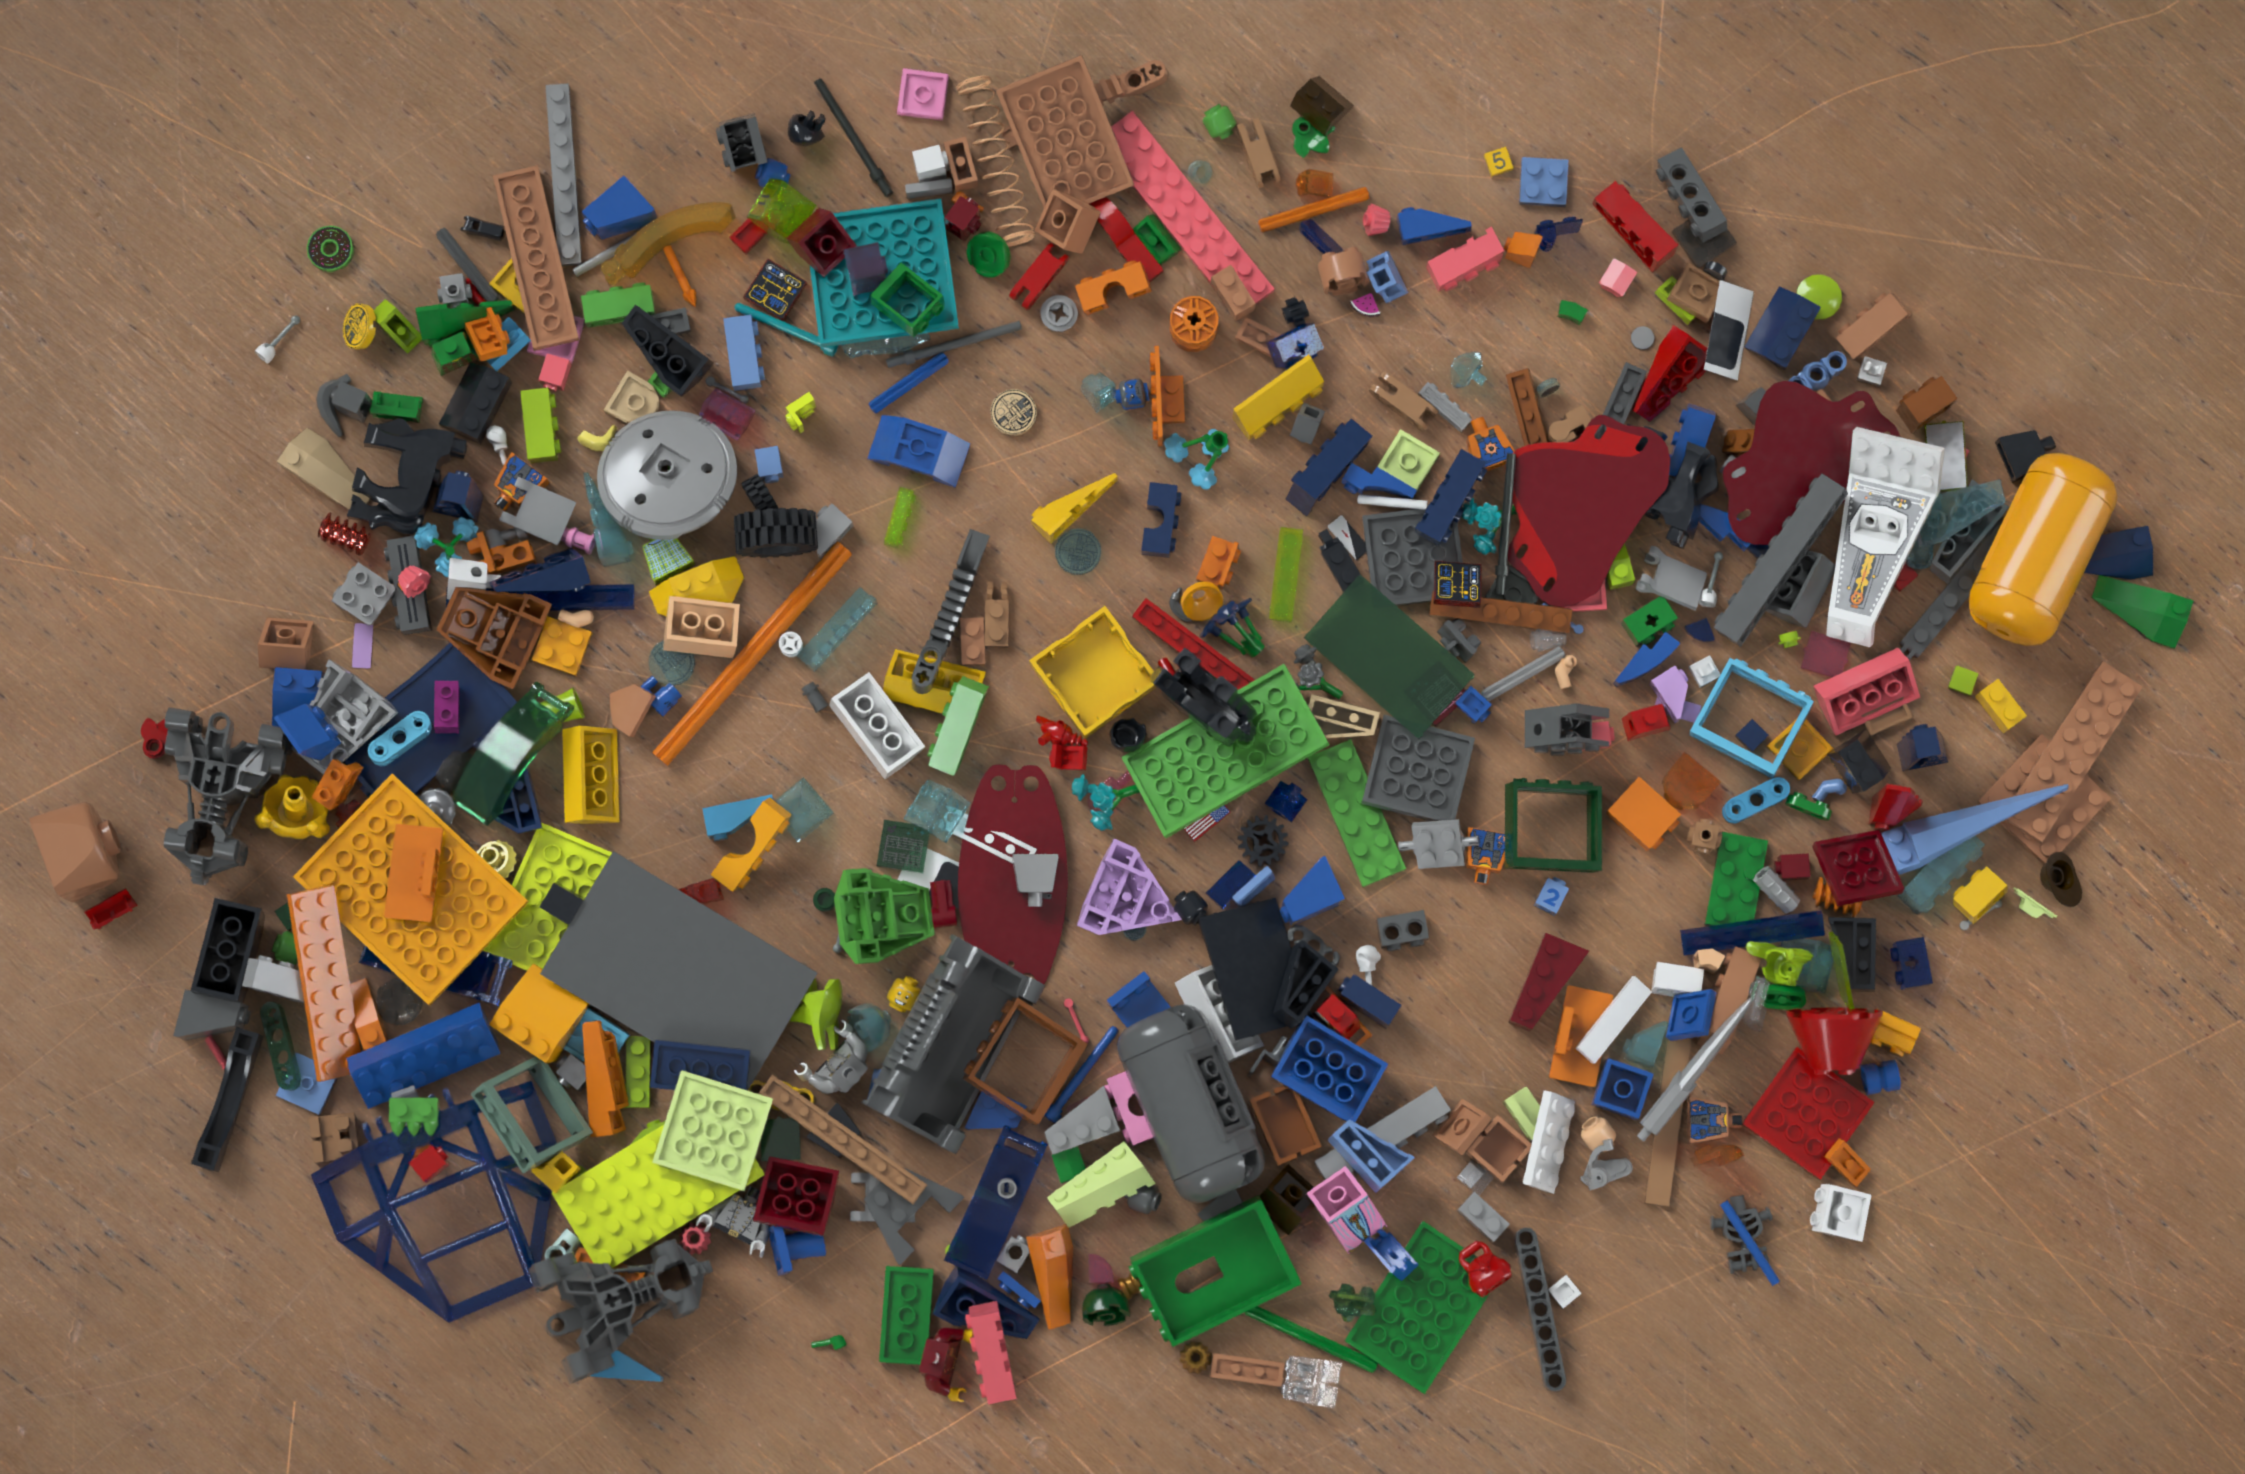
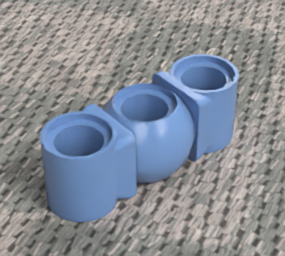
M1839 351L1831 352L1826 358L1820 359L1819 362L1806 364L1797 376L1789 379V381L1804 385L1813 391L1824 389L1833 377L1838 376L1844 370L1847 359ZM1829 360H1837L1840 363V368H1832ZM1810 372H1818L1821 380L1814 381L1810 377Z

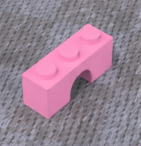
M1126 1072L1106 1079L1108 1085L1104 1087L1109 1099L1114 1098L1117 1106L1113 1108L1118 1121H1123L1126 1128L1122 1130L1126 1143L1131 1142L1134 1147L1154 1139L1145 1116H1136L1128 1108V1102L1135 1093Z

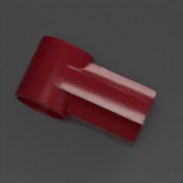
M950 880L930 882L933 907H931L933 927L957 926Z

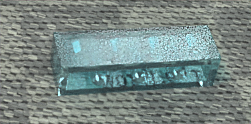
M1974 836L1932 860L1904 887L1903 893L1898 894L1897 897L1917 915L1922 911L1927 913L1936 904L1933 901L1938 894L1942 897L1952 887L1949 885L1954 877L1958 880L1967 871L1965 866L1971 860L1974 863L1983 854L1981 849L1985 844Z

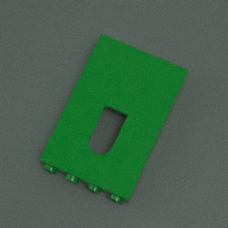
M1259 1195L1130 1257L1132 1265L1128 1266L1133 1278H1139L1142 1286L1138 1287L1144 1300L1149 1299L1153 1306L1149 1310L1154 1321L1159 1320L1163 1327L1159 1330L1164 1341H1170L1172 1347L1302 1284ZM1213 1256L1215 1257L1224 1277L1191 1293H1182L1176 1288L1175 1279L1180 1272Z

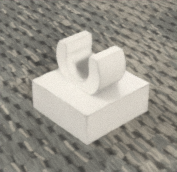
M1865 356L1857 380L1879 387L1887 363Z
M1710 655L1688 667L1699 688L1718 679L1721 675Z

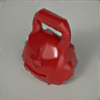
M1474 1241L1460 1251L1459 1261L1461 1266L1468 1272L1469 1286L1472 1292L1480 1297L1488 1295L1512 1277L1510 1264L1505 1259L1493 1255L1491 1249L1484 1242ZM1479 1249H1483L1484 1254L1475 1258L1471 1263L1465 1260Z

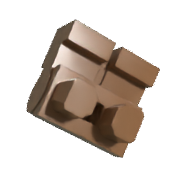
M1580 405L1566 413L1563 421H1555L1551 424L1547 434L1549 442H1573L1577 438L1575 434L1583 433L1591 421L1584 406Z
M354 1112L309 1117L311 1138L313 1140L319 1139V1141L312 1142L315 1164L359 1157L360 1152Z

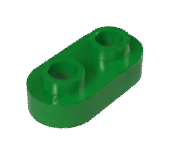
M1798 792L1788 795L1785 805L1824 821L1830 820L1832 811L1829 809L1830 805L1821 801H1816V803L1808 801L1807 796Z
M1768 984L1761 987L1758 992L1759 1003L1765 1008L1789 1010L1803 1008L1806 1004V993L1804 989L1798 986Z

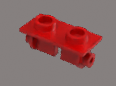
M125 888L84 911V913L89 918L92 928L100 930L104 925L113 921V919L129 911L132 912L133 908L138 905Z

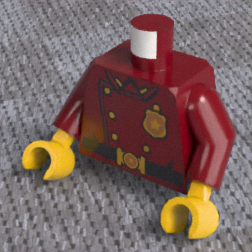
M944 1327L934 1337L927 1338L919 1372L924 1376L925 1385L930 1391L943 1396L948 1395L950 1401L964 1402V1400L959 1399L958 1395L959 1392L966 1393V1389L959 1387L950 1388L961 1340L963 1339L971 1344L970 1338L973 1337L972 1329L966 1328L963 1331L962 1329Z

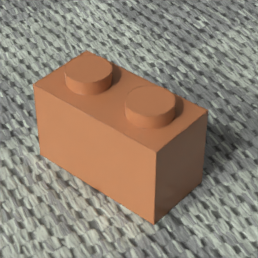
M966 137L943 142L956 193L977 188L978 180Z
M1232 265L1211 276L1212 286L1235 322L1255 310L1256 303Z

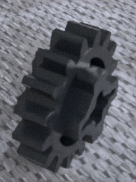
M1265 815L1262 821H1260L1258 816H1255L1254 823L1250 820L1246 821L1248 828H1240L1244 835L1238 836L1237 840L1243 841L1238 846V849L1245 850L1242 854L1243 858L1251 857L1250 864L1256 860L1258 861V867H1261L1263 862L1271 866L1272 859L1277 863L1280 861L1278 854L1285 855L1286 852L1282 847H1287L1289 842L1283 841V839L1288 836V833L1281 832L1284 828L1283 824L1275 825L1276 818L1269 822L1268 815ZM1258 826H1266V828L1261 831L1253 830ZM1274 831L1278 835L1279 844L1273 841L1272 834ZM1266 836L1269 844L1258 845L1259 840L1257 838ZM1247 838L1253 841V851L1248 847ZM1265 851L1273 852L1268 856H1260Z

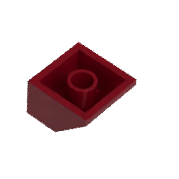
M818 208L786 238L797 254L823 277L857 247L833 213L822 208Z

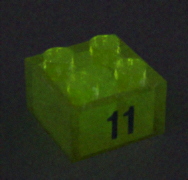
M770 178L747 218L778 241L790 244L786 238L813 213L817 205L785 181Z

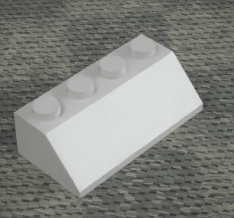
M870 672L831 698L829 706L884 779H887L904 767L925 748V745Z
M1212 965L1192 972L1175 982L1184 1004L1195 1006L1207 1018L1213 1035L1219 1041L1228 1063L1264 1046L1259 1035L1235 1041Z

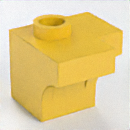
M563 1151L552 1159L531 1169L555 1194L581 1170Z

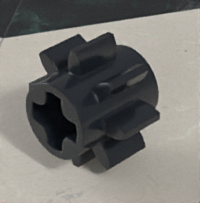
M1295 297L1285 300L1286 306L1281 308L1286 323H1293L1295 327L1305 324L1304 318L1309 316V312L1304 300L1298 301Z

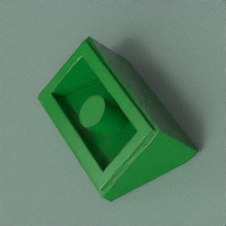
M1154 214L1147 215L1133 228L1134 233L1160 266L1181 251L1180 246Z

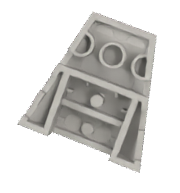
M330 659L326 664V673L320 679L317 686L319 689L314 701H311L310 705L318 706L323 710L326 715L324 719L337 730V737L341 744L321 761L300 755L292 746L293 751L323 775L332 759H337L343 763L398 713L392 703L358 676Z

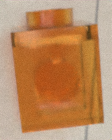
M1307 169L1299 173L1296 179L1297 196L1307 194L1322 197L1332 196L1333 173Z

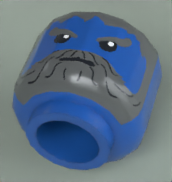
M1140 378L1121 381L1119 389L1115 390L1116 403H1121L1125 410L1144 407L1146 401H1149L1147 383H1143Z

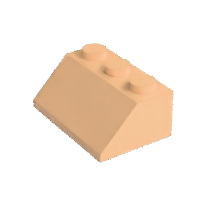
M670 596L663 650L733 658L737 647L740 604Z

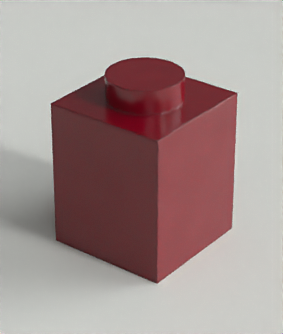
M1809 853L1780 855L1777 857V861H1774V872L1779 875L1782 881L1807 880L1810 878Z

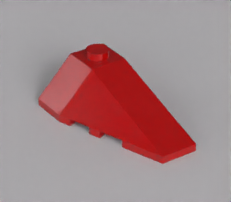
M1673 325L1659 346L1633 411L1651 422L1670 405L1671 399L1676 394L1686 391L1688 389L1687 385L1693 379H1699L1707 371L1704 370L1708 348Z
M1887 784L1872 796L1869 824L1875 825L1874 828L1878 830H1889V827H1894L1921 807L1923 800L1919 799V796L1915 795V791L1910 787Z

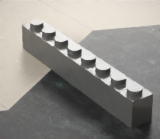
M1821 474L1819 478L1816 477L1809 486L1810 491L1806 497H1801L1797 502L1796 511L1792 517L1788 516L1785 519L1780 534L1778 536L1775 535L1768 545L1770 548L1766 554H1762L1755 563L1756 568L1752 574L1745 576L1740 591L1731 596L1728 601V608L1724 613L1721 612L1714 622L1716 624L1714 629L1739 647L1743 645L1848 495L1844 487L1824 474Z

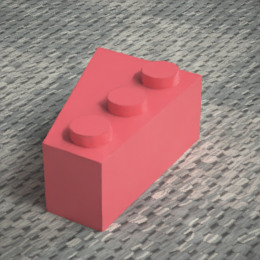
M1492 226L1486 229L1487 234L1475 240L1471 237L1466 240V244L1456 249L1451 248L1427 262L1426 268L1438 292L1443 289L1445 291L1452 290L1458 286V282L1464 279L1466 282L1473 280L1478 276L1479 272L1485 269L1489 272L1499 266L1504 249Z

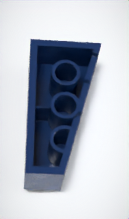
M456 471L455 474L448 472L439 484L432 512L455 518L464 517L465 519H472L474 522H477L484 495L472 477H469V473L463 471Z

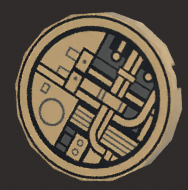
M1017 389L1006 390L1000 393L993 400L990 409L991 420L995 428L1006 435L1019 436L1028 432L1034 425L1037 416L1036 405L1032 397L1026 392Z

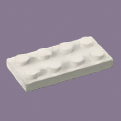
M1550 1091L1543 1092L1523 1184L1554 1194L1559 1182L1560 1166L1564 1160V1148L1569 1137L1571 1118L1575 1111L1574 1100Z

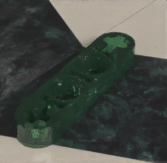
M267 1002L261 1007L260 1016L276 1080L280 1088L294 1091L301 1084V1075L285 1011L280 1004ZM271 1008L276 1010L273 1017L268 1016L271 1013ZM281 1029L283 1037L275 1042L273 1033L275 1030ZM286 1051L289 1058L286 1063L281 1064L278 1060L279 1054ZM288 1075L293 1076V1079L290 1080V1084L285 1083V1080L288 1079Z

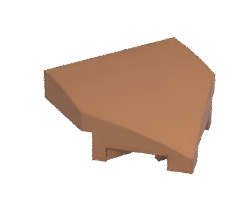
M637 684L610 693L612 725L628 736L634 737L656 696Z

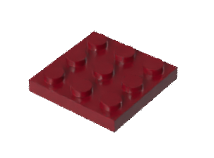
M1880 830L1816 841L1812 846L1837 906L1902 894L1905 889Z

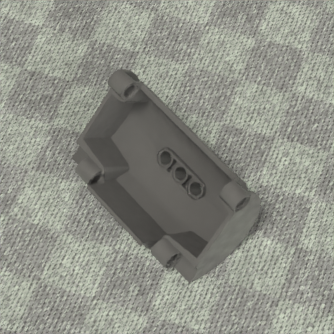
M950 935L949 939L952 942L944 955L939 956V963L933 973H930L886 1055L878 1078H874L872 1082L874 1086L868 1099H863L861 1103L933 1141L940 1147L957 1154L966 1137L964 1135L965 1132L959 1130L979 1092V1089L963 1079L966 1074L963 1071L970 1060L974 1061L976 1058L978 1045L982 1040L986 1041L989 1037L990 1032L988 1030L995 1020L999 1021L1003 1014L1001 1009L1008 999L1011 1001L1013 998L1018 997L1031 1006L1033 1004L1036 1005L1045 985L1029 976L1023 975L961 938ZM1015 1010L976 1073L975 1077L981 1081H985L1020 1015L1019 1011Z

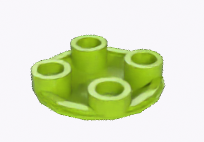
M1822 274L1811 275L1805 278L1798 286L1796 294L1821 307L1815 317L1816 320L1826 319L1834 315L1840 308L1842 301L1841 289L1832 278Z

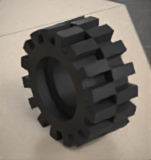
M758 474L741 483L756 510L779 509Z

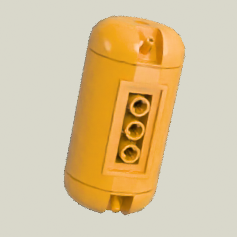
M2064 453L2044 454L2030 465L1970 590V614L1979 626L1993 635L2023 646L2041 645L2053 636L2116 506L2118 498L2116 487L2103 470L2083 459Z

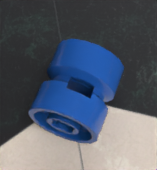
M1895 1059L1882 1061L1879 1066L1874 1063L1861 1065V1079L1866 1095L1880 1093L1882 1088L1886 1092L1900 1090V1074Z

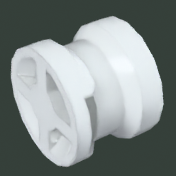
M786 632L779 639V647L785 656L796 657L802 652L803 642L797 633Z

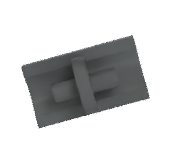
M1460 618L1453 621L1448 620L1437 631L1442 637L1440 642L1445 646L1441 653L1445 656L1450 652L1454 658L1459 656L1466 663L1477 652L1476 649L1481 644V641L1473 634L1467 639L1461 632L1466 628V625Z

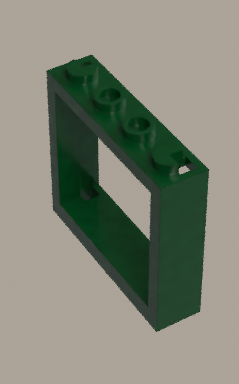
M1513 778V782L1505 784V869L1581 873L1602 871V786H1593V783L1589 781L1579 782V785H1572L1570 780H1559L1557 784L1549 783V779H1536L1535 782H1527V778ZM1518 792L1587 796V860L1517 857Z

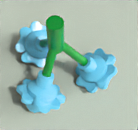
M460 517L458 520H455L452 533L456 537L451 543L447 544L438 540L439 533L435 524L431 525L427 522L424 526L417 529L414 539L417 541L416 546L418 548L427 550L430 546L436 544L444 549L445 552H441L440 557L435 560L437 565L436 571L442 573L444 577H448L450 558L462 559L461 556H457L454 553L453 547L458 541L468 542L477 537L478 526L475 525L472 519Z

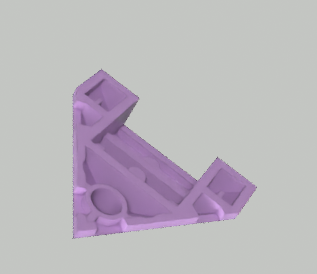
M1113 839L1098 867L1084 900L1077 926L1094 934L1102 935L1182 919L1174 911L1168 897L1150 869L1147 868L1137 849Z

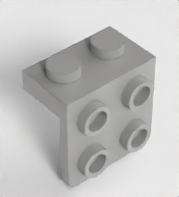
M358 562L356 566L349 570L343 585L339 586L334 592L332 602L365 624L372 625L395 593L396 588Z

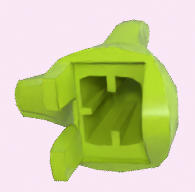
M815 978L801 1000L802 1003L798 1005L789 1022H799L812 1026L818 1050H825V1031L828 1034L830 1049L836 1050L838 1048L839 1034L834 1030V1027L839 1028L838 1016L843 997L841 981L839 979H829L825 989L818 991Z

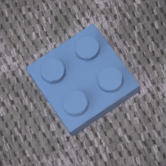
M1522 157L1519 204L1565 207L1568 160Z

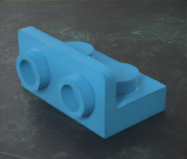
M510 317L502 322L501 327L503 331H507L510 344H507L508 354L487 360L496 371L531 341Z

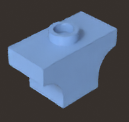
M1389 251L1366 261L1369 267L1367 274L1375 292L1379 293L1386 303L1408 293Z

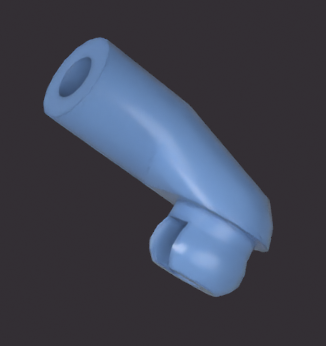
M1839 778L1825 780L1816 790L1812 799L1823 802L1829 793L1836 792L1842 795L1846 792L1847 785Z

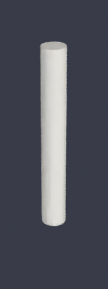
M1358 495V504L1426 510L1428 507V501Z

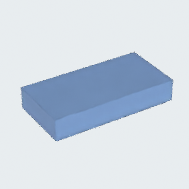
M1268 866L1261 870L1232 896L1234 903L1238 907L1247 905L1275 880L1272 870Z

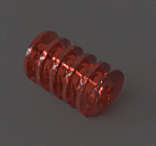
M329 512L321 522L317 535L318 538L321 536L323 542H327L330 539L331 545L334 546L338 543L341 549L347 546L348 552L355 550L356 554L361 556L371 536V533L366 534V526H363L358 531L357 523H354L350 528L348 527V519L340 524V516L331 520L332 513Z

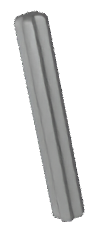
M1557 647L1485 688L1481 692L1482 696L1489 702L1559 662L1566 656L1563 649Z

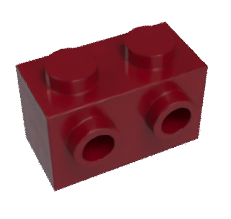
M960 196L944 217L946 230L964 242L971 233L975 235L982 224L980 223L981 217L978 203L970 197L965 199Z

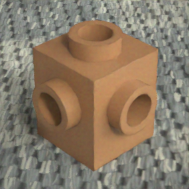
M1700 819V822L1696 821L1693 827L1689 826L1686 840L1690 841L1689 848L1695 849L1694 852L1707 855L1709 852L1712 853L1715 847H1720L1722 833H1718L1720 826L1714 825V821ZM1702 832L1709 833L1710 838L1703 839Z

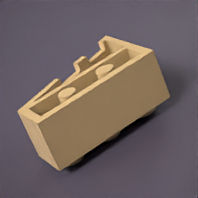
M1311 694L1308 705L1326 738L1371 736L1375 733L1380 712Z

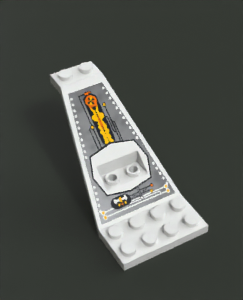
M1856 427L1853 430L1847 484L1848 495L1845 498L1826 636L1866 647L1873 645L1875 623L1940 492L1945 448Z

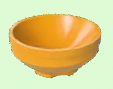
M1198 582L1184 591L1181 597V606L1184 614L1189 619L1204 621L1218 613V609L1223 606L1224 600L1221 591L1215 584ZM1196 591H1205L1203 597L1199 599L1193 598V594Z

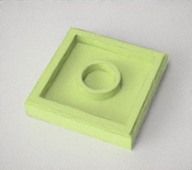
M1400 429L1377 467L1418 491L1439 457L1440 452Z

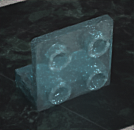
M927 780L921 786L914 802L908 807L904 820L925 829L942 842L947 843L971 803L952 789Z

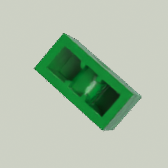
M1659 596L1624 618L1621 624L1635 646L1641 643L1647 645L1656 639L1654 635L1662 631L1664 634L1675 627L1674 622L1678 617L1666 599ZM1648 619L1656 621L1653 626H1647L1645 623Z

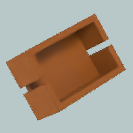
M1285 1085L1273 1089L1274 1096L1272 1097L1268 1091L1249 1100V1104L1277 1167L1297 1159V1153H1300L1302 1157L1322 1147L1300 1095Z

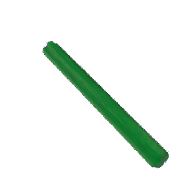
M1259 1306L1245 1312L1247 1316L1366 1371L1374 1373L1378 1366V1363L1371 1358Z

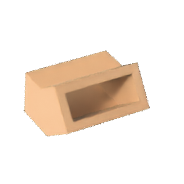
M1714 949L1698 950L1692 957L1694 968L1704 969L1713 975L1720 967L1725 956Z

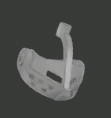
M1612 1139L1603 1140L1604 1144L1595 1148L1589 1158L1584 1176L1580 1177L1589 1190L1605 1186L1608 1182L1632 1173L1633 1166L1627 1158L1597 1160L1599 1154L1604 1150L1614 1149Z

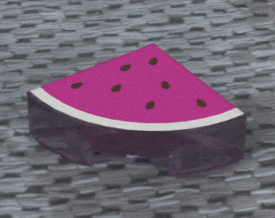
M1372 293L1350 301L1354 311L1368 317L1380 316Z

